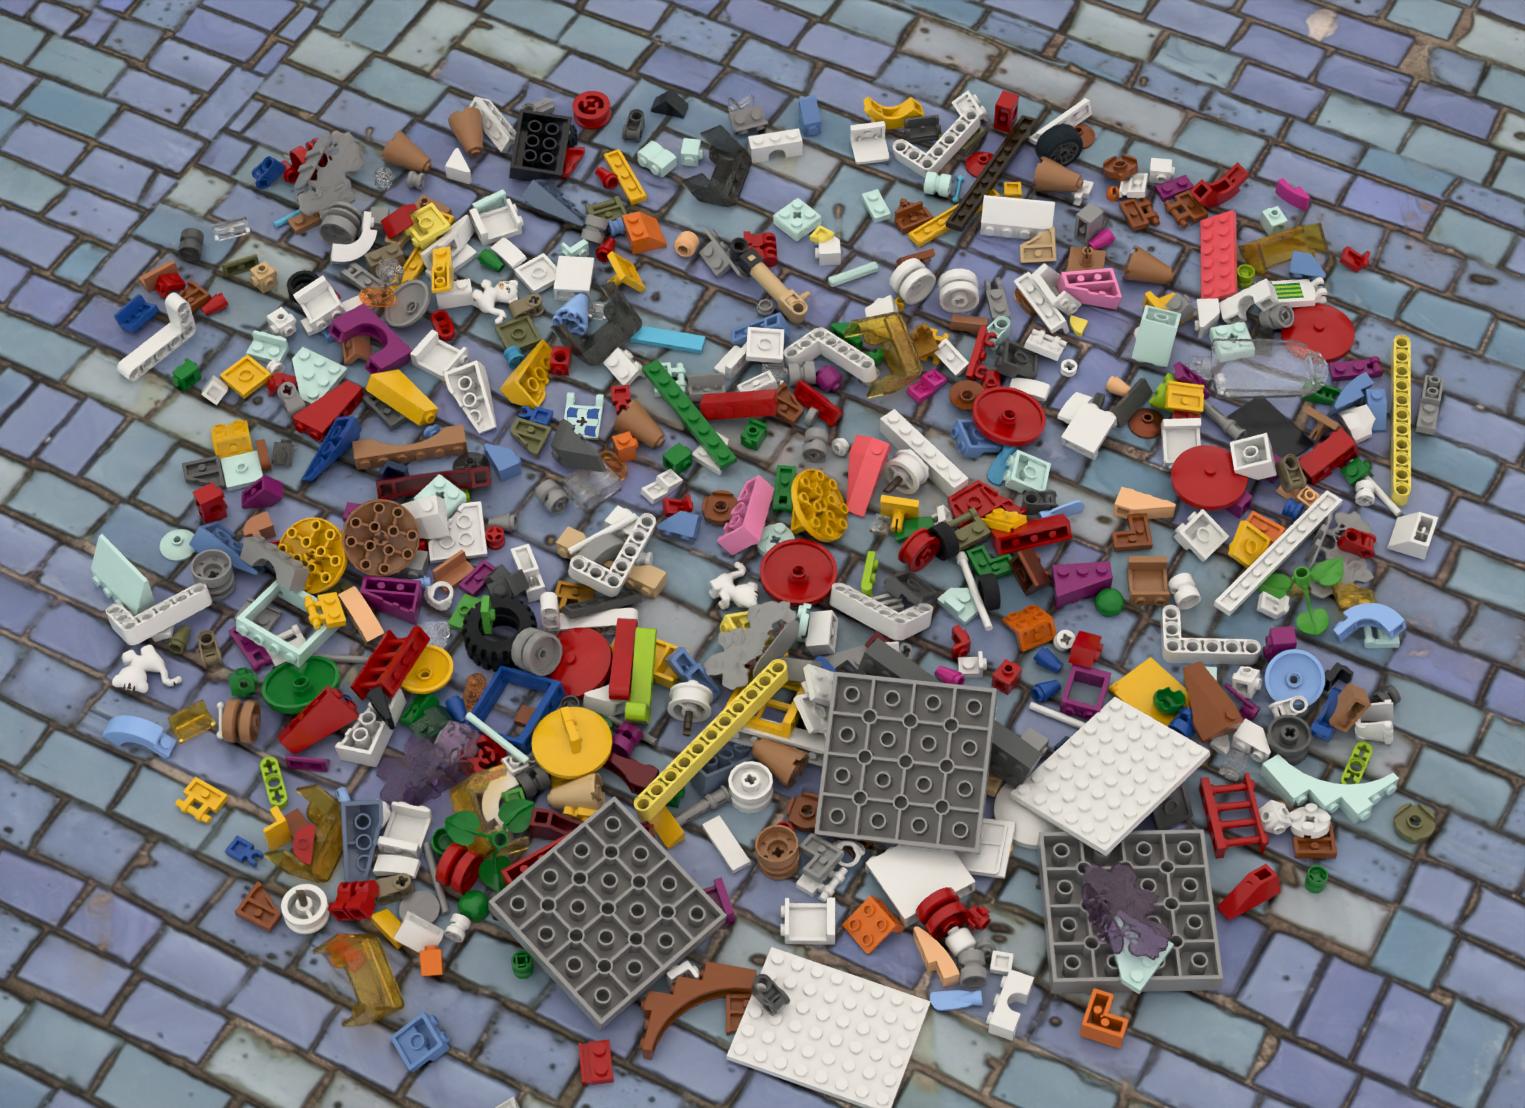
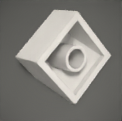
M1267 433L1230 442L1235 473L1257 480L1277 475L1272 446Z

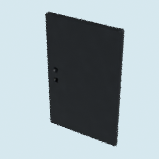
M1261 394L1227 416L1228 419L1235 420L1241 429L1248 431L1246 438L1267 433L1273 453L1281 458L1288 454H1293L1297 457L1315 445Z

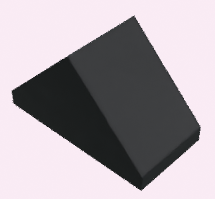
M670 89L655 98L651 112L684 118L688 109V103Z

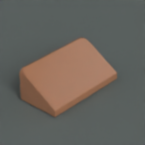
M952 314L950 329L978 333L980 326L987 327L988 318Z

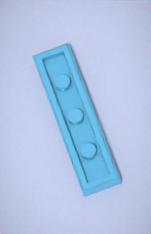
M641 325L634 326L631 336L632 343L702 354L706 337Z

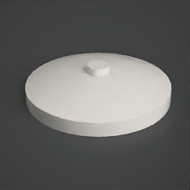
M1006 783L998 792L994 802V819L1016 822L1012 843L1023 848L1037 849L1039 832H1065L1011 799L1010 793L1015 789L1014 786Z

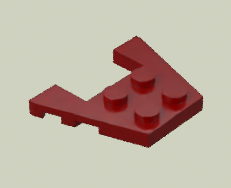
M980 480L948 497V504L954 519L967 513V510L972 507L976 509L980 518H986V515L997 508H1002L1009 512H1018V514L1022 515L1027 514L1026 508L1022 506L1020 508L1014 504L1013 500L1000 496L998 491ZM970 519L957 527L960 529L973 521Z

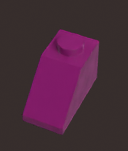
M263 475L242 492L241 508L272 507L283 498V483Z

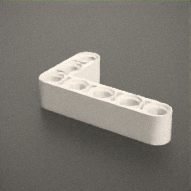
M975 108L965 110L927 153H924L906 140H896L893 143L895 159L924 178L927 171L938 173L980 127L978 110Z
M177 293L169 294L165 300L170 323L127 355L117 365V371L129 381H136L194 335L196 326L190 304Z
M819 327L812 330L783 351L786 368L787 363L798 362L802 365L803 361H812L821 354L863 382L869 383L877 378L875 363L872 358L825 328Z
M644 513L639 517L610 570L578 555L574 556L570 561L569 576L609 597L617 596L653 534L656 524L655 517L649 513ZM574 566H579L582 569H576Z
M197 583L134 617L121 604L110 605L105 612L112 629L128 645H136L210 606L212 598L207 585Z
M834 583L831 589L829 603L832 607L891 639L904 640L930 627L933 607L930 604L920 603L898 613L844 583Z
M545 592L540 595L543 631L555 636L568 629L580 627L593 629L602 636L615 635L618 618L638 619V611L634 608L610 609L570 619L565 614L560 613L557 594Z
M1167 605L1163 608L1160 622L1162 657L1166 662L1194 664L1201 661L1202 664L1253 665L1257 663L1261 650V645L1258 641L1252 639L1181 638L1180 610L1174 605Z

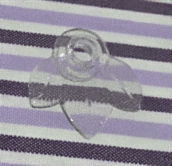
M427 621L420 625L430 638L429 645H435L443 649L447 647V638L450 636L451 627L446 621H438L436 623Z

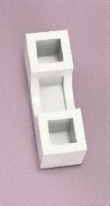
M799 128L748 136V152L751 163L769 161V154L774 150H783L786 158L803 155V143Z
M1264 279L1219 302V307L1223 320L1227 324L1247 321L1246 311L1251 305L1256 304L1264 312L1278 305L1279 301L1275 287L1267 279Z
M1011 969L1008 976H1003L1000 988L1003 989L1001 994H996L993 1006H996L994 1012L990 1011L987 1017L986 1024H989L988 1033L1013 1041L1020 1022L1021 1013L1011 1010L1008 1005L1013 1002L1027 1004L1033 988L1034 977Z

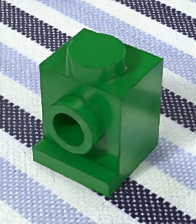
M188 358L184 359L185 363L177 367L172 372L173 377L171 378L172 383L184 391L202 379L199 367Z
M750 417L748 425L740 435L741 445L758 451L767 437V424Z

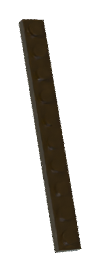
M1025 115L1020 117L946 221L947 228L960 232L964 230L983 203L984 195H989L1038 125V119Z

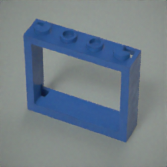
M500 665L492 680L484 689L482 696L475 703L471 713L484 722L508 683L545 693L518 738L498 733L523 754L529 755L532 750V735L536 726L545 716L557 709L566 692L560 681ZM465 719L462 727L468 738L472 739L477 735H486Z

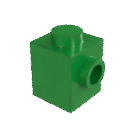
M680 442L663 454V466L668 470L672 469L677 475L684 470H688L692 465L691 450L686 446L684 447Z

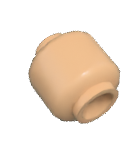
M690 231L681 232L674 242L676 253L682 257H691L699 247V238Z

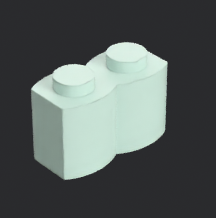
M650 141L637 152L638 163L642 167L650 169L654 175L664 177L677 166L676 156L655 141Z

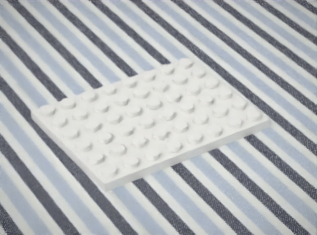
M1114 697L1100 712H1097L1032 772L1023 784H1019L1010 793L1011 799L1107 856L1210 757V751Z
M771 947L760 974L768 975L788 995L790 1003L784 1004L777 1010V1014L772 1016L751 995L727 1053V1060L863 1108H892L931 1001ZM756 984L759 989H766L764 984Z

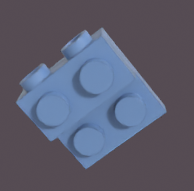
M957 419L951 428V437L956 439L957 450L962 452L964 458L981 457L983 452H999L1002 448L1001 444L985 437L976 428L972 419Z
M423 1011L390 1037L408 1070L411 1072L416 1071L429 1060L434 1062L450 1049L447 1044L450 1042V1039L445 1032H440L438 1029L440 1022L433 1014L429 1015Z

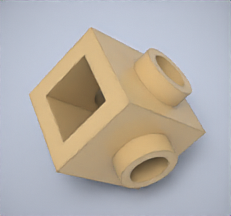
M266 261L250 269L252 284L263 294L278 286L276 279L277 271L273 266H269Z

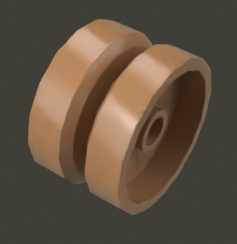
M228 699L222 717L223 740L229 743H236L240 739L242 744H255L261 724L260 703L247 700L243 704L240 699Z

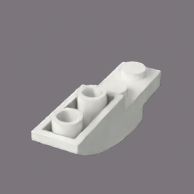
M468 215L459 219L451 226L449 231L442 234L439 240L420 253L426 269L431 270V267H433V249L450 246L453 257L470 240L475 229Z

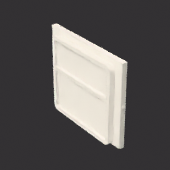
M984 818L980 855L955 852L971 875L1005 879L1016 822Z

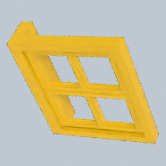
M754 669L748 673L749 681L747 685L736 687L725 708L752 682ZM788 680L782 686L783 688L797 691L796 696L805 694L801 685L802 682ZM770 698L759 710L756 717H752L744 726L789 739L801 715L794 700L791 704H787ZM767 706L787 712L781 725L760 719Z

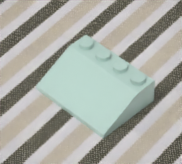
M103 534L99 535L91 566L92 580L97 587L101 586L109 599L112 597L115 600V604H121L133 617L155 606L156 603L148 580Z

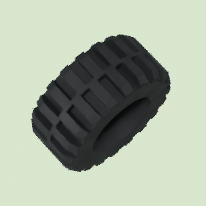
M501 595L492 599L490 597L491 607L495 609V621H493L492 628L496 626H510L517 630V633L510 639L495 642L483 637L485 632L480 613L481 601L475 604V608L472 607L467 612L468 616L466 615L463 620L462 633L469 658L476 665H482L483 669L490 670L491 668L495 672H497L500 665L518 668L511 656L513 641L522 630L529 627L537 628L534 612L531 611L527 604L523 605V601L519 599L513 600V597L510 596L502 598Z

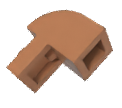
M267 511L251 517L243 528L244 537L260 535L267 540L276 536L273 523Z

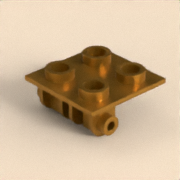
M928 323L916 326L917 331L912 328L913 333L911 334L907 330L908 335L906 332H903L899 335L897 334V337L894 338L906 365L940 350Z

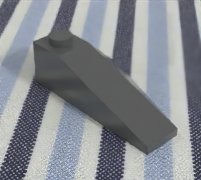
M565 419L561 420L551 443L553 459L564 466L605 472L606 468L598 451L590 443H586L581 433L576 434L574 432L575 427Z

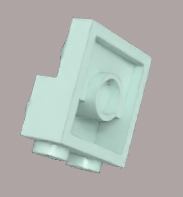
M1016 450L1013 455H1009L1006 461V465L1009 468L1003 475V480L1006 481L1005 487L1021 494L1024 490H1046L1051 463L1020 450Z

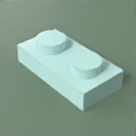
M878 189L862 194V200L874 223L891 218V213Z

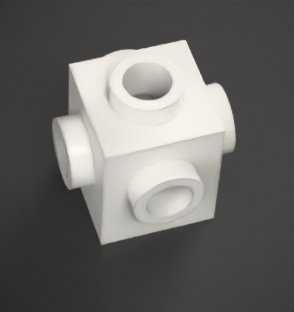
M282 307L267 315L269 329L273 335L286 338L297 331L295 317L291 313L288 314Z
M1241 666L1237 673H1234L1232 676V688L1244 698L1252 699L1256 691L1260 690L1262 686L1260 670Z
M1270 800L1258 809L1262 827L1266 832L1278 835L1285 832L1292 825L1289 817L1290 813L1284 803Z

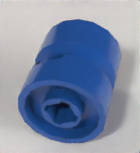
M1183 707L1167 727L1191 739L1194 733H1196L1192 724V710L1189 707Z

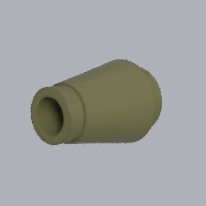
M182 625L168 641V648L172 653L182 654L186 651L191 629L188 626Z

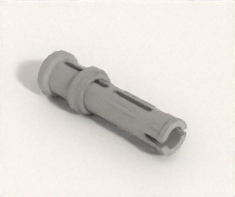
M1204 400L1203 412L1222 428L1224 434L1231 436L1234 441L1246 438L1247 430L1241 429L1235 420L1228 419L1208 400Z
M721 785L720 789L711 794L707 793L704 799L673 817L681 827L709 810H716L717 806L726 801L730 802L732 799L726 787Z

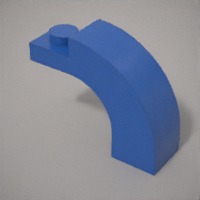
M1336 687L1332 688L1321 714L1312 723L1310 728L1312 736L1328 743L1337 731V728L1329 723V719L1337 707V696L1342 691Z

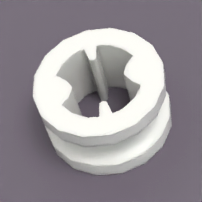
M277 359L270 361L266 367V370L272 376L274 372L283 373L285 366Z
M1071 359L1064 360L1061 363V374L1066 377L1074 376L1077 372V363Z

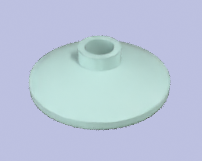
M177 529L167 533L160 542L161 554L166 559L175 562L190 558L194 555L195 551L189 543L195 534L185 529Z

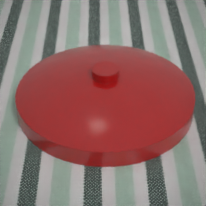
M1315 303V306L1292 309L1294 312L1293 324L1290 327L1281 328V340L1288 352L1294 357L1312 364H1329L1339 361L1349 353L1355 337L1353 324L1343 312L1332 306Z
M1000 386L984 390L976 397L972 407V420L976 428L991 441L1005 446L1019 447L1035 442L1043 433L1046 424L1045 412L1039 402L1026 392L1012 387Z
M1213 445L1196 446L1184 451L1175 460L1171 471V484L1176 495L1186 504L1206 511L1223 510L1236 504L1243 497L1248 482L1247 476L1235 473L1231 451Z
M790 539L776 544L765 554L760 565V580L765 592L778 603L781 601L790 602V607H799V605L804 603L815 605L830 595L832 585L837 581V565L832 554L819 543L807 539Z
M580 627L568 629L556 635L562 644L561 661L552 673L542 676L560 681L566 692L565 696L572 695L577 697L578 700L584 699V693L601 688L611 674L613 659L610 644L599 632L590 628Z

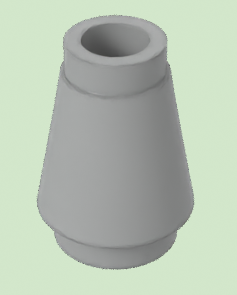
M509 513L489 518L488 524L489 527L499 526L503 531L512 532L517 530L518 520L516 515Z

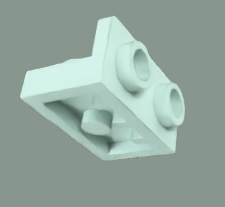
M254 330L252 333L254 340L246 355L248 354L253 359L266 363L274 359L283 363L289 352L287 339L282 336Z

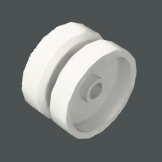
M912 258L896 268L890 278L889 285L900 295L906 304L913 305L919 303L930 294L936 284V277L929 269H926L919 259Z
M952 269L942 274L938 279L940 305L947 312L965 313L978 305V280L975 273L966 269Z
M754 761L736 765L728 778L729 794L732 799L730 802L733 807L747 814L759 813L765 810L771 804L773 798L771 772L763 764Z

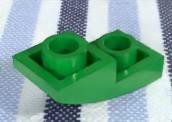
M929 516L903 521L902 532H897L896 525L894 532L896 541L902 543L918 529H929L934 526L933 518Z

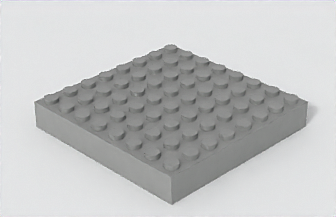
M834 672L814 834L818 837L980 855L998 697L997 689Z
M615 796L488 901L489 911L599 1031H602L664 977L673 966L680 963L725 923L727 917L723 910Z
M1204 829L1132 831L1107 856L1067 832H1039L1037 851L1051 993H1092L1093 988L1105 992H1135L1121 983L1118 965L1116 964L1112 949L1111 937H1109L1108 926L1119 911H1122L1174 944L1172 950L1141 992L1220 990L1223 972Z

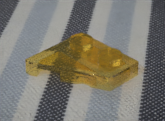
M1339 582L1331 586L1339 611H1346L1359 604L1377 603L1373 590L1359 587L1357 584L1349 582L1347 585Z

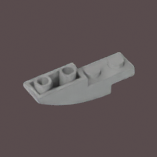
M1425 375L1415 432L1434 435L1444 378Z

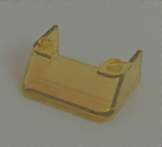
M1321 222L1293 227L1238 246L1244 260L1255 269L1257 275L1268 272L1267 269L1270 266L1291 260L1293 251L1310 253L1315 257V253L1328 250Z
M890 312L850 321L844 337L862 334L867 344H880L891 375L885 376L882 380L873 381L867 393V398L894 393L920 377L923 366L905 319L900 313Z
M502 764L476 772L454 786L450 791L449 797L454 813L462 810L475 813L480 821L478 832L490 834L493 831H502L500 829L487 831L476 794L484 792L488 788L489 782L507 777L506 765ZM475 835V840L471 845H466L468 851L473 849L483 854L484 859L492 858V854L496 850V847H492L489 844L488 838ZM525 836L509 841L505 847L501 848L496 857L530 848L529 837Z
M318 784L298 787L296 792L310 802L306 810L307 818L310 822L316 824L315 834L318 839L314 841L311 866L302 863L295 854L290 853L286 849L265 852L263 856L287 874L316 883H325L331 879L343 854L340 802Z
M337 934L312 950L314 954H328L333 966L340 969L345 968L359 1005L352 1008V1016L341 1023L342 1027L364 1026L392 1015L404 1007L403 997L381 942L374 934Z

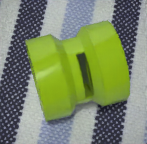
M1244 264L1238 267V288L1247 289L1253 285L1255 269L1252 266Z

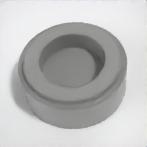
M813 407L809 409L804 424L810 427L813 426L819 413L818 409Z

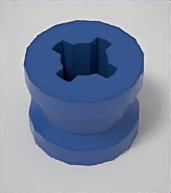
M1289 498L1282 510V515H1288L1292 520L1296 521L1302 514L1305 505L1295 502L1293 498Z

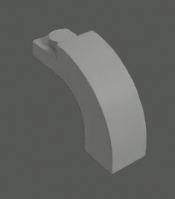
M604 534L589 542L578 555L602 565L610 559H616L626 541L615 534ZM574 566L576 569H582L579 566Z

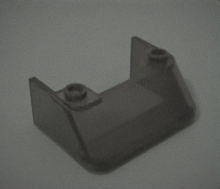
M718 125L700 133V136L711 146L709 159L716 165L711 179L709 180L703 173L682 180L681 184L700 202L731 207L738 202L752 164L750 154L722 125Z
M614 281L600 285L610 299L603 309L608 322L584 342L578 335H572L564 323L550 327L563 346L571 347L572 354L589 366L599 365L617 347L623 345L642 327L641 318Z

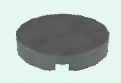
M415 891L402 899L399 905V916L401 921H403L405 914L409 911L435 924L439 919L440 904L432 893Z

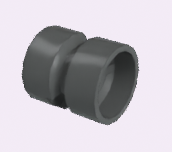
M186 228L181 232L178 255L181 259L189 262L200 259L204 241V234L200 230Z
M538 764L529 768L528 773L524 771L514 776L519 786L522 787L526 800L536 795L537 790L542 792L552 786L547 772Z

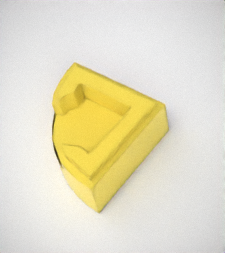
M819 225L810 235V241L817 243L829 241L834 237V232Z
M1071 315L1069 325L1075 335L1082 337L1088 325V320Z

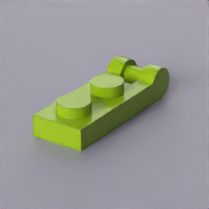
M868 551L861 582V592L872 599V585L876 584L875 571L879 569L876 551Z

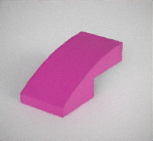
M1284 178L1277 181L1275 193L1299 209H1308L1310 196L1300 186L1293 189Z
M933 369L923 374L919 382L909 386L906 393L916 402L921 403L939 390L947 382V378L936 369Z

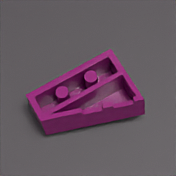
M1110 561L1052 565L1051 583L1055 610L1068 603H1077L1079 599L1094 597L1101 590L1111 588L1113 576Z
M374 576L363 577L360 593L369 607L417 626L424 594L421 580Z

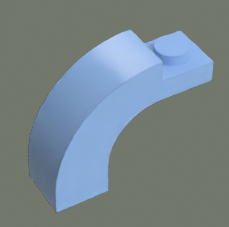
M1364 603L1344 611L1345 621H1340L1333 629L1335 638L1341 643L1357 629L1373 626L1382 630L1392 640L1406 629V623L1395 610L1378 603Z
M128 715L116 716L110 719L102 737L117 746L126 742L140 744L165 759L169 757L177 741L162 732L163 728L151 721Z

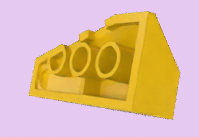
M544 339L535 346L501 386L500 390L511 403L535 409L545 399V386L549 382L547 377L550 370L552 349Z

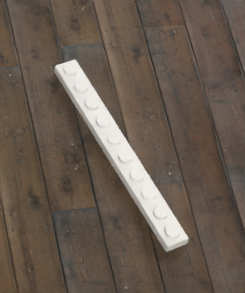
M1327 490L1215 600L1214 606L1230 616L1325 522L1330 512L1333 514L1341 506L1343 500Z

